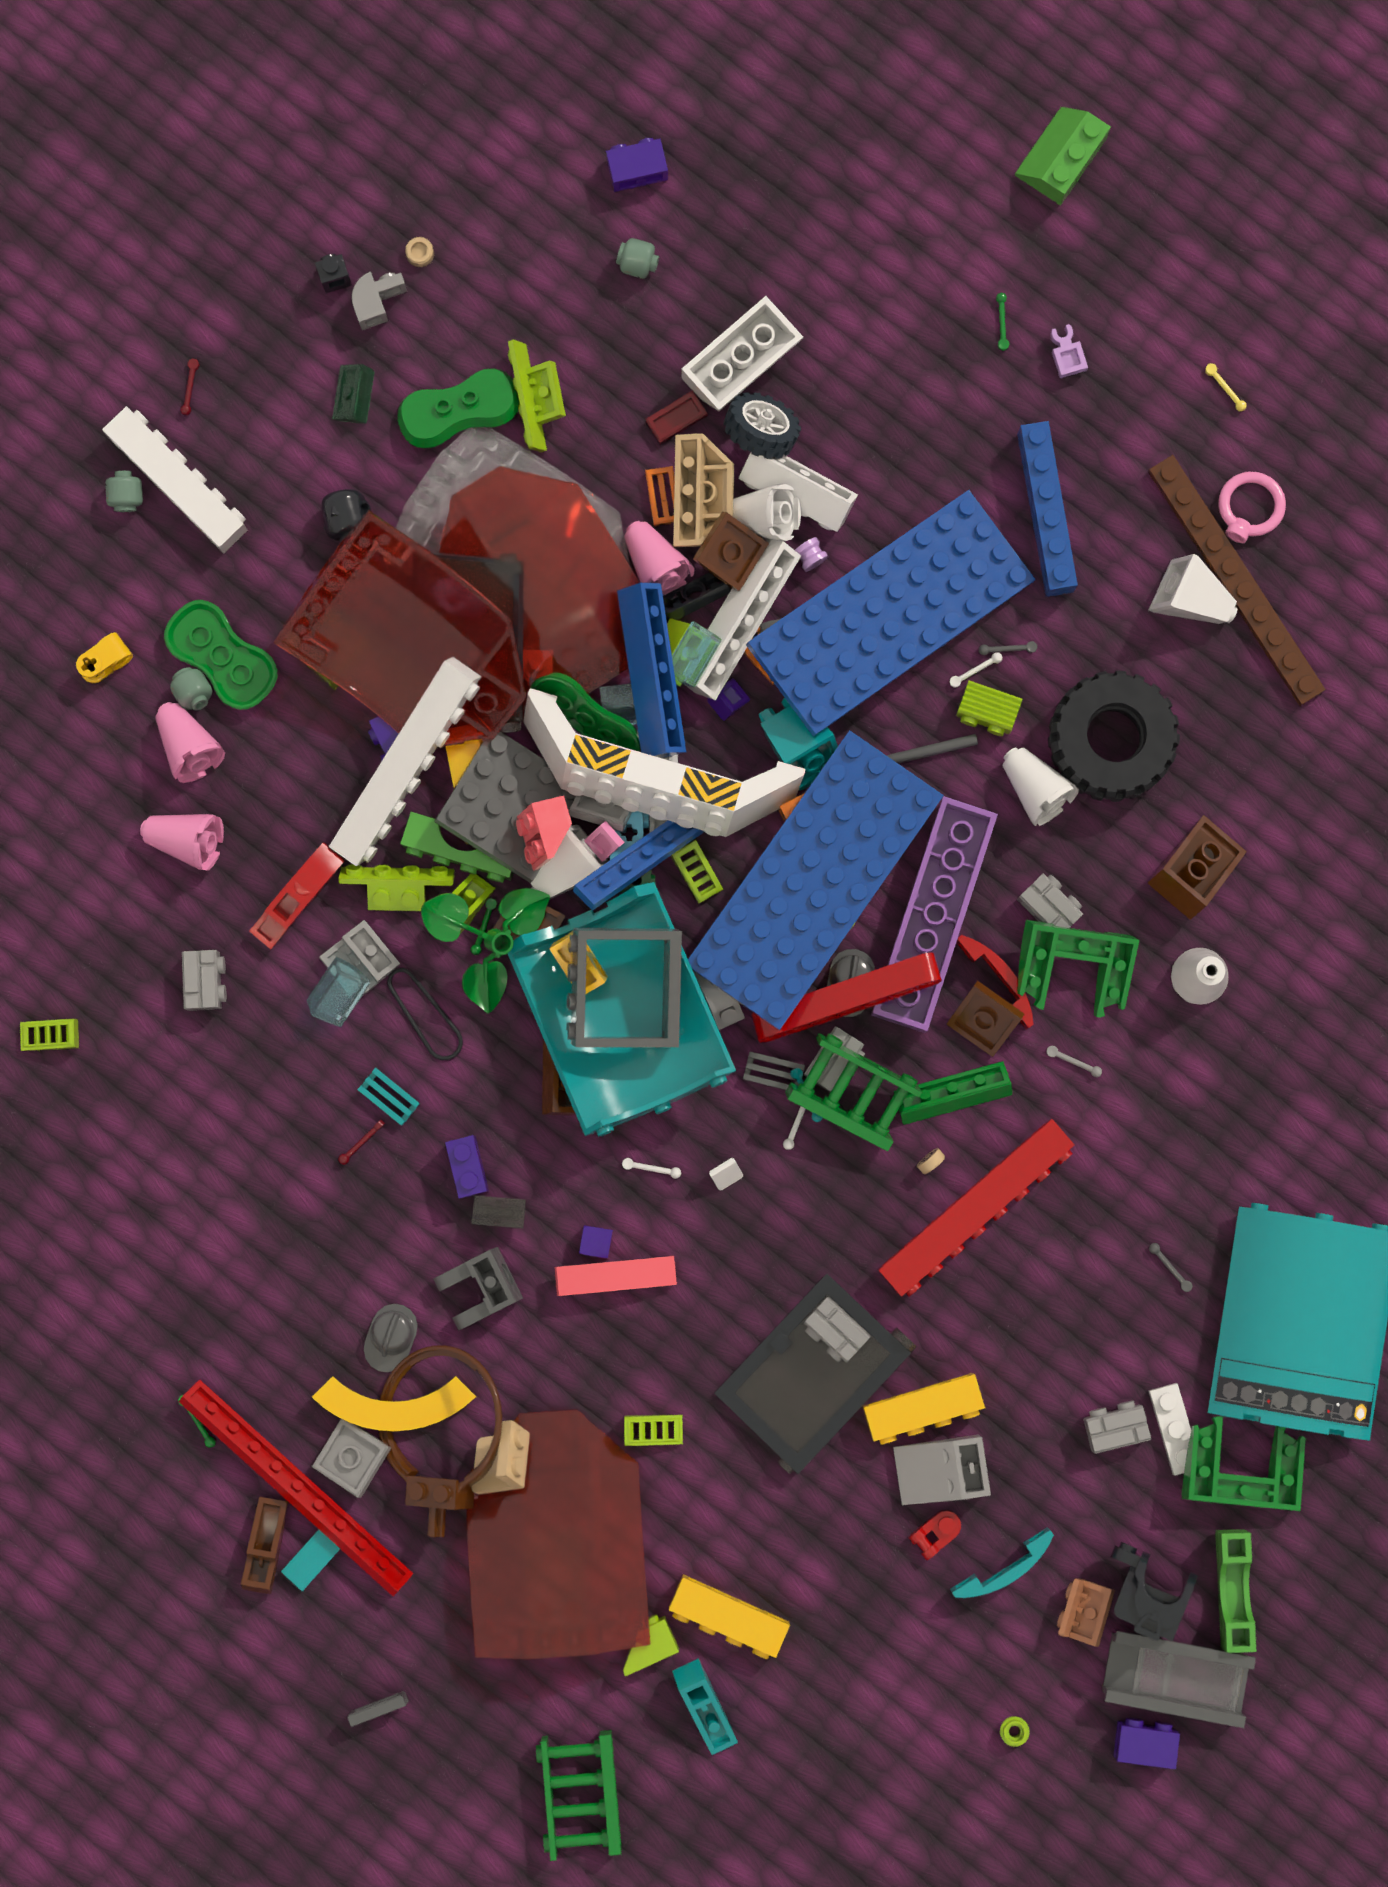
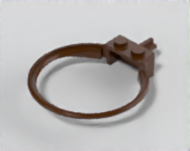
M435 1345L419 1349L405 1357L389 1375L383 1387L380 1400L392 1401L395 1390L403 1376L414 1365L427 1358L448 1356L466 1363L483 1377L493 1398L495 1429L491 1445L485 1457L474 1470L465 1475V1480L460 1483L459 1480L416 1476L419 1471L403 1455L394 1440L392 1431L378 1430L380 1441L391 1447L386 1456L387 1460L396 1473L407 1483L405 1505L429 1507L428 1536L445 1537L446 1509L473 1508L474 1492L472 1491V1486L488 1473L494 1463L502 1432V1408L492 1377L475 1357L459 1348Z

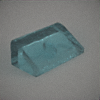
M692 621L672 655L675 679L684 685L695 687L722 639Z

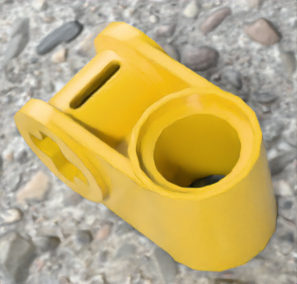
M114 632L105 636L95 646L81 654L77 659L76 668L87 682L98 683L129 663L133 658V654L119 635ZM89 664L94 665L95 670L93 672L88 669L87 666Z

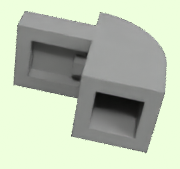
M369 272L357 281L352 292V303L362 330L388 321L381 301L407 292L401 273H388L374 282L373 276Z
M693 971L719 1030L745 1019L738 1001Z

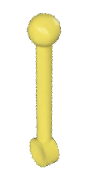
M1212 363L1208 364L1205 369L1206 374L1216 379L1235 402L1238 411H1244L1247 407L1246 402L1240 400L1216 372L1217 366Z

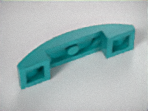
M1047 1527L1023 1542L1029 1553L980 1583L976 1575L973 1574L950 1589L955 1598L976 1597L994 1592L1014 1582L1031 1569L1044 1554L1054 1536L1052 1531Z

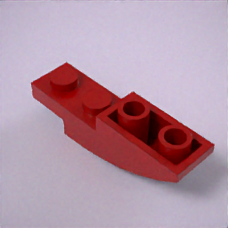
M323 842L270 903L249 932L268 948L272 949L346 860Z

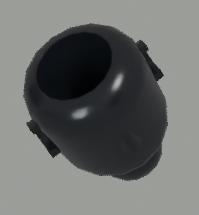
M344 489L324 496L321 503L324 529L329 538L334 541H340L339 556L355 541L360 543L365 549L364 545L360 542V537L368 533L371 507L365 500L364 495L354 489Z

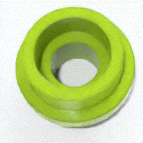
M1011 1716L1002 1722L1000 1735L1007 1745L1013 1747L1021 1746L1029 1737V1727L1022 1718ZM1012 1726H1017L1020 1731L1018 1735L1011 1736L1009 1729Z

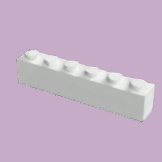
M126 406L102 429L104 433L225 553L248 531L243 524L246 520L245 517L235 507L230 511L223 504L226 498L216 488L210 491L204 484L207 481L206 478L196 468L191 471L185 465L187 459L177 449L172 452L165 445L168 440L157 429L152 432L146 426L149 421L138 410L133 413Z
M762 537V539L769 543L741 590L735 591L731 589L706 631L705 636L708 639L683 681V684L696 694L713 700L717 699L746 650L747 642L755 635L796 566L801 555L784 541Z

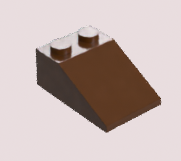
M1203 815L1164 860L1147 884L1191 920L1209 904L1247 851Z

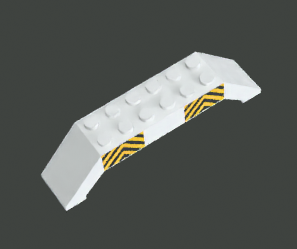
M531 688L528 692L523 722L561 789L567 790L575 796L584 795L594 798L602 804L613 802L614 805L621 806L630 812L638 811L649 814L657 820L666 819L676 822L684 828L693 827L703 830L712 836L720 835L727 837L779 810L780 805L796 798L805 773L803 768L778 761L775 768L743 782L577 734L556 704L557 696Z

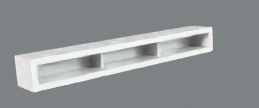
M454 657L443 662L329 845L332 850L355 866L364 861L369 862L378 850L375 845L379 839L383 840L390 832L392 826L389 823L393 816L398 817L405 808V797L408 793L412 794L419 786L421 780L418 777L422 770L427 771L434 762L435 756L432 754L437 747L441 748L449 738L450 733L447 732L452 723L456 724L463 716L465 710L462 707L466 700L471 701L480 687L477 683L481 678L480 675Z

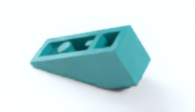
M699 1658L673 1670L678 1690L711 1755L737 1744V1738Z

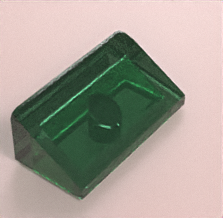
M363 364L340 365L333 420L359 424L367 423L374 379L373 369Z

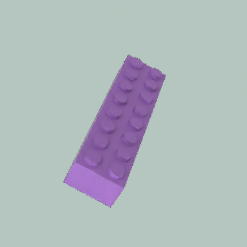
M945 796L941 799L887 966L920 954L932 952L934 953L942 981L934 986L878 1004L873 1007L871 1016L923 1033L928 1031L994 828L997 813Z

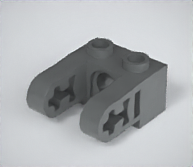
M498 1247L490 1249L433 1279L440 1292L472 1276V1278H476L485 1296L484 1302L452 1318L458 1331L523 1299Z

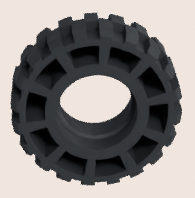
M1116 670L1115 673L1104 671L1079 681L1077 685L1070 688L1059 702L1049 724L1048 748H1051L1052 751L1051 759L1054 767L1058 766L1061 775L1074 783L1079 789L1078 792L1080 794L1085 792L1092 796L1091 799L1099 801L1110 799L1111 802H1118L1126 798L1132 799L1140 796L1165 776L1177 755L1175 752L1180 741V734H1177L1179 722L1177 715H1173L1170 709L1173 706L1168 697L1163 698L1159 693L1161 689L1154 683L1152 686L1144 682L1145 678L1138 674H1135L1133 677L1126 675V671ZM1105 711H1115L1126 715L1133 721L1138 729L1140 742L1136 752L1130 758L1121 762H1111L1101 758L1092 750L1088 742L1087 731L1090 722L1098 714Z

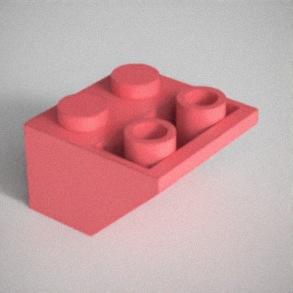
M564 796L531 803L517 816L516 828L518 834L524 838L526 845L524 855L527 863L532 865L533 871L540 869L554 857L572 824Z

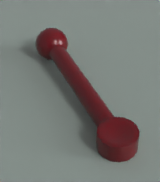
M194 358L188 361L190 369L184 405L180 408L181 414L185 416L191 413L189 405L195 371L200 366L198 360Z
M382 1119L346 1154L343 1153L338 1157L340 1164L346 1165L349 1162V1158L385 1125Z

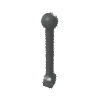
M1030 641L1026 645L988 647L986 644H983L979 647L981 655H987L989 652L1022 650L1034 653L1037 650V644L1034 641Z
M1152 1243L1149 1246L1150 1253L1158 1256L1181 1283L1180 1288L1183 1291H1191L1192 1283L1180 1275L1160 1251V1246L1157 1243Z

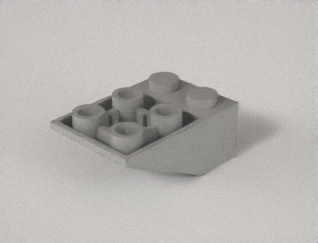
M979 1434L893 1447L902 1505L963 1500L991 1495L983 1440Z

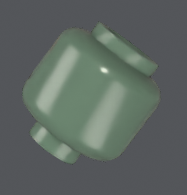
M630 238L626 243L622 242L616 264L620 265L622 273L644 279L650 271H656L659 256L655 255L653 244Z
M115 471V477H110L106 480V503L114 508V512H135L136 507L142 504V481L138 477H133L132 471Z
M190 667L176 672L172 678L170 689L178 704L186 710L193 709L196 711L207 706L213 691L203 672Z

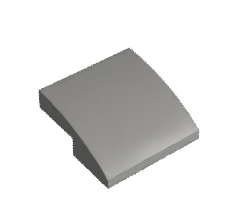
M365 920L346 933L342 940L319 957L354 1002L374 988L400 965Z

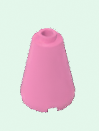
M636 521L627 527L624 539L640 583H661L663 596L687 584L684 579L688 574L692 577L695 568L686 557L649 523Z
M168 702L159 707L155 719L174 778H178L179 782L182 783L192 782L206 776L205 770L210 766L216 769L225 757L222 746L178 703Z
M213 814L149 816L147 820L143 821L140 834L146 844L199 870H210L220 852L216 851L218 842L223 843L224 827L222 819Z

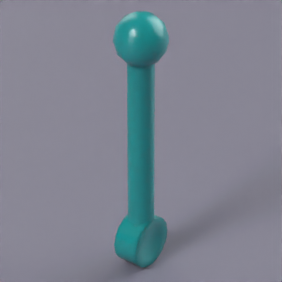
M793 1068L790 1072L791 1077L796 1079L798 1084L804 1083L802 1079L803 1071L800 1068ZM812 1112V1120L820 1122L822 1117Z

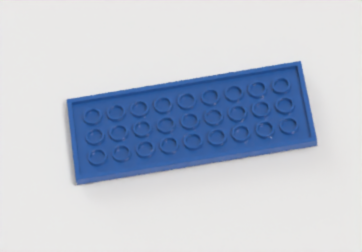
M968 490L748 641L746 646L814 737L1028 587L1036 579L970 490Z
M849 730L689 957L688 961L692 970L780 1031L944 795Z

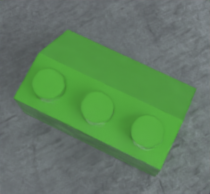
M1061 107L1016 171L1015 176L1061 206L1106 141L1111 126L1087 111Z

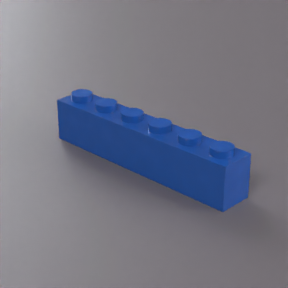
M1049 421L1021 425L1017 436L1045 595L1049 597L1073 593L1078 584Z
M638 583L617 590L641 753L662 759L685 753L686 746L661 583Z

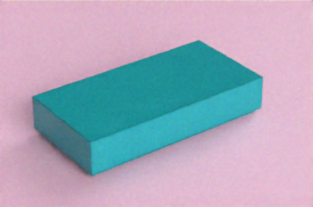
M318 1530L281 1572L303 1591L336 1555L340 1548Z

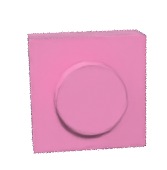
M607 821L602 823L584 840L602 862L625 843Z

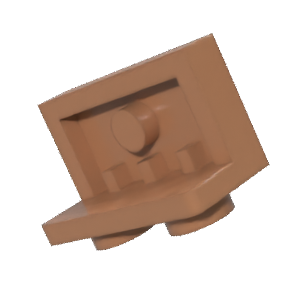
M1075 1578L1073 1583L1069 1584L1066 1591V1599L1068 1601L1065 1611H1062L1058 1618L1057 1626L1060 1628L1058 1635L1099 1647L1115 1590L1084 1579Z

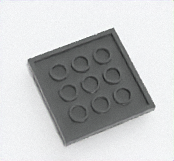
M492 727L434 822L531 883L540 869L533 871L532 865L526 861L524 838L518 834L516 828L517 816L531 803L564 796L569 812L576 796L560 788L544 759L495 727Z

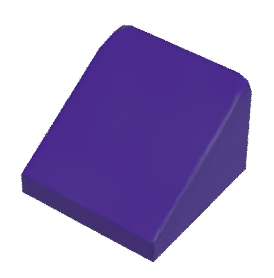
M733 678L725 683L716 700L707 698V702L723 721L751 700Z
M584 1225L579 1254L608 1259L613 1230Z

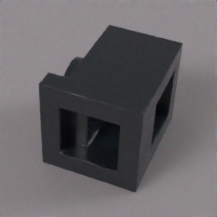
M329 254L323 256L320 261L315 262L326 294L352 286L342 254L337 256L336 254Z

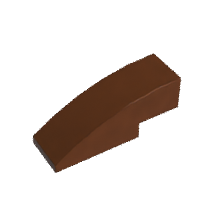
M259 1497L241 1581L243 1590L265 1594L272 1593L286 1520L287 1501Z

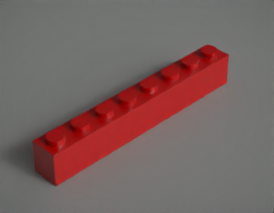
M1053 1119L1048 1120L878 1268V1272L899 1296L902 1297L905 1293L908 1297L911 1296L922 1286L919 1281L926 1275L930 1278L943 1268L941 1262L947 1256L953 1259L965 1248L962 1245L963 1242L969 1237L973 1240L979 1237L986 1230L984 1224L991 1218L996 1221L1008 1211L1005 1206L1014 1199L1018 1202L1030 1192L1027 1186L1034 1180L1037 1183L1044 1180L1051 1173L1048 1168L1056 1161L1062 1164L1073 1154L1070 1149L1075 1144Z

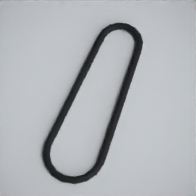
M405 968L393 970L387 979L389 990L429 1053L439 1060H450L456 1057L463 1046V1038L460 1031L410 970ZM396 973H407L456 1033L459 1045L453 1054L440 1056L432 1050L392 986V978Z

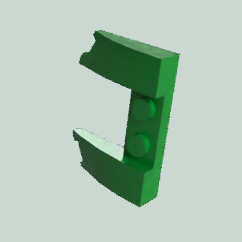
M1026 920L1019 960L1017 993L1023 996L1027 992L1036 999L1033 1005L1038 1009L1044 1010L1055 956L1098 962L1094 1016L1100 1018L1105 1016L1103 1008L1116 1003L1119 1009L1123 1010L1127 1002L1139 939L1126 934L1101 933Z
M1222 1416L1213 1417V1424L1199 1429L1198 1425L1192 1426L1186 1455L1181 1499L1301 1511L1305 1437L1300 1436L1295 1440L1284 1433L1286 1427L1275 1426L1268 1478L1219 1473Z

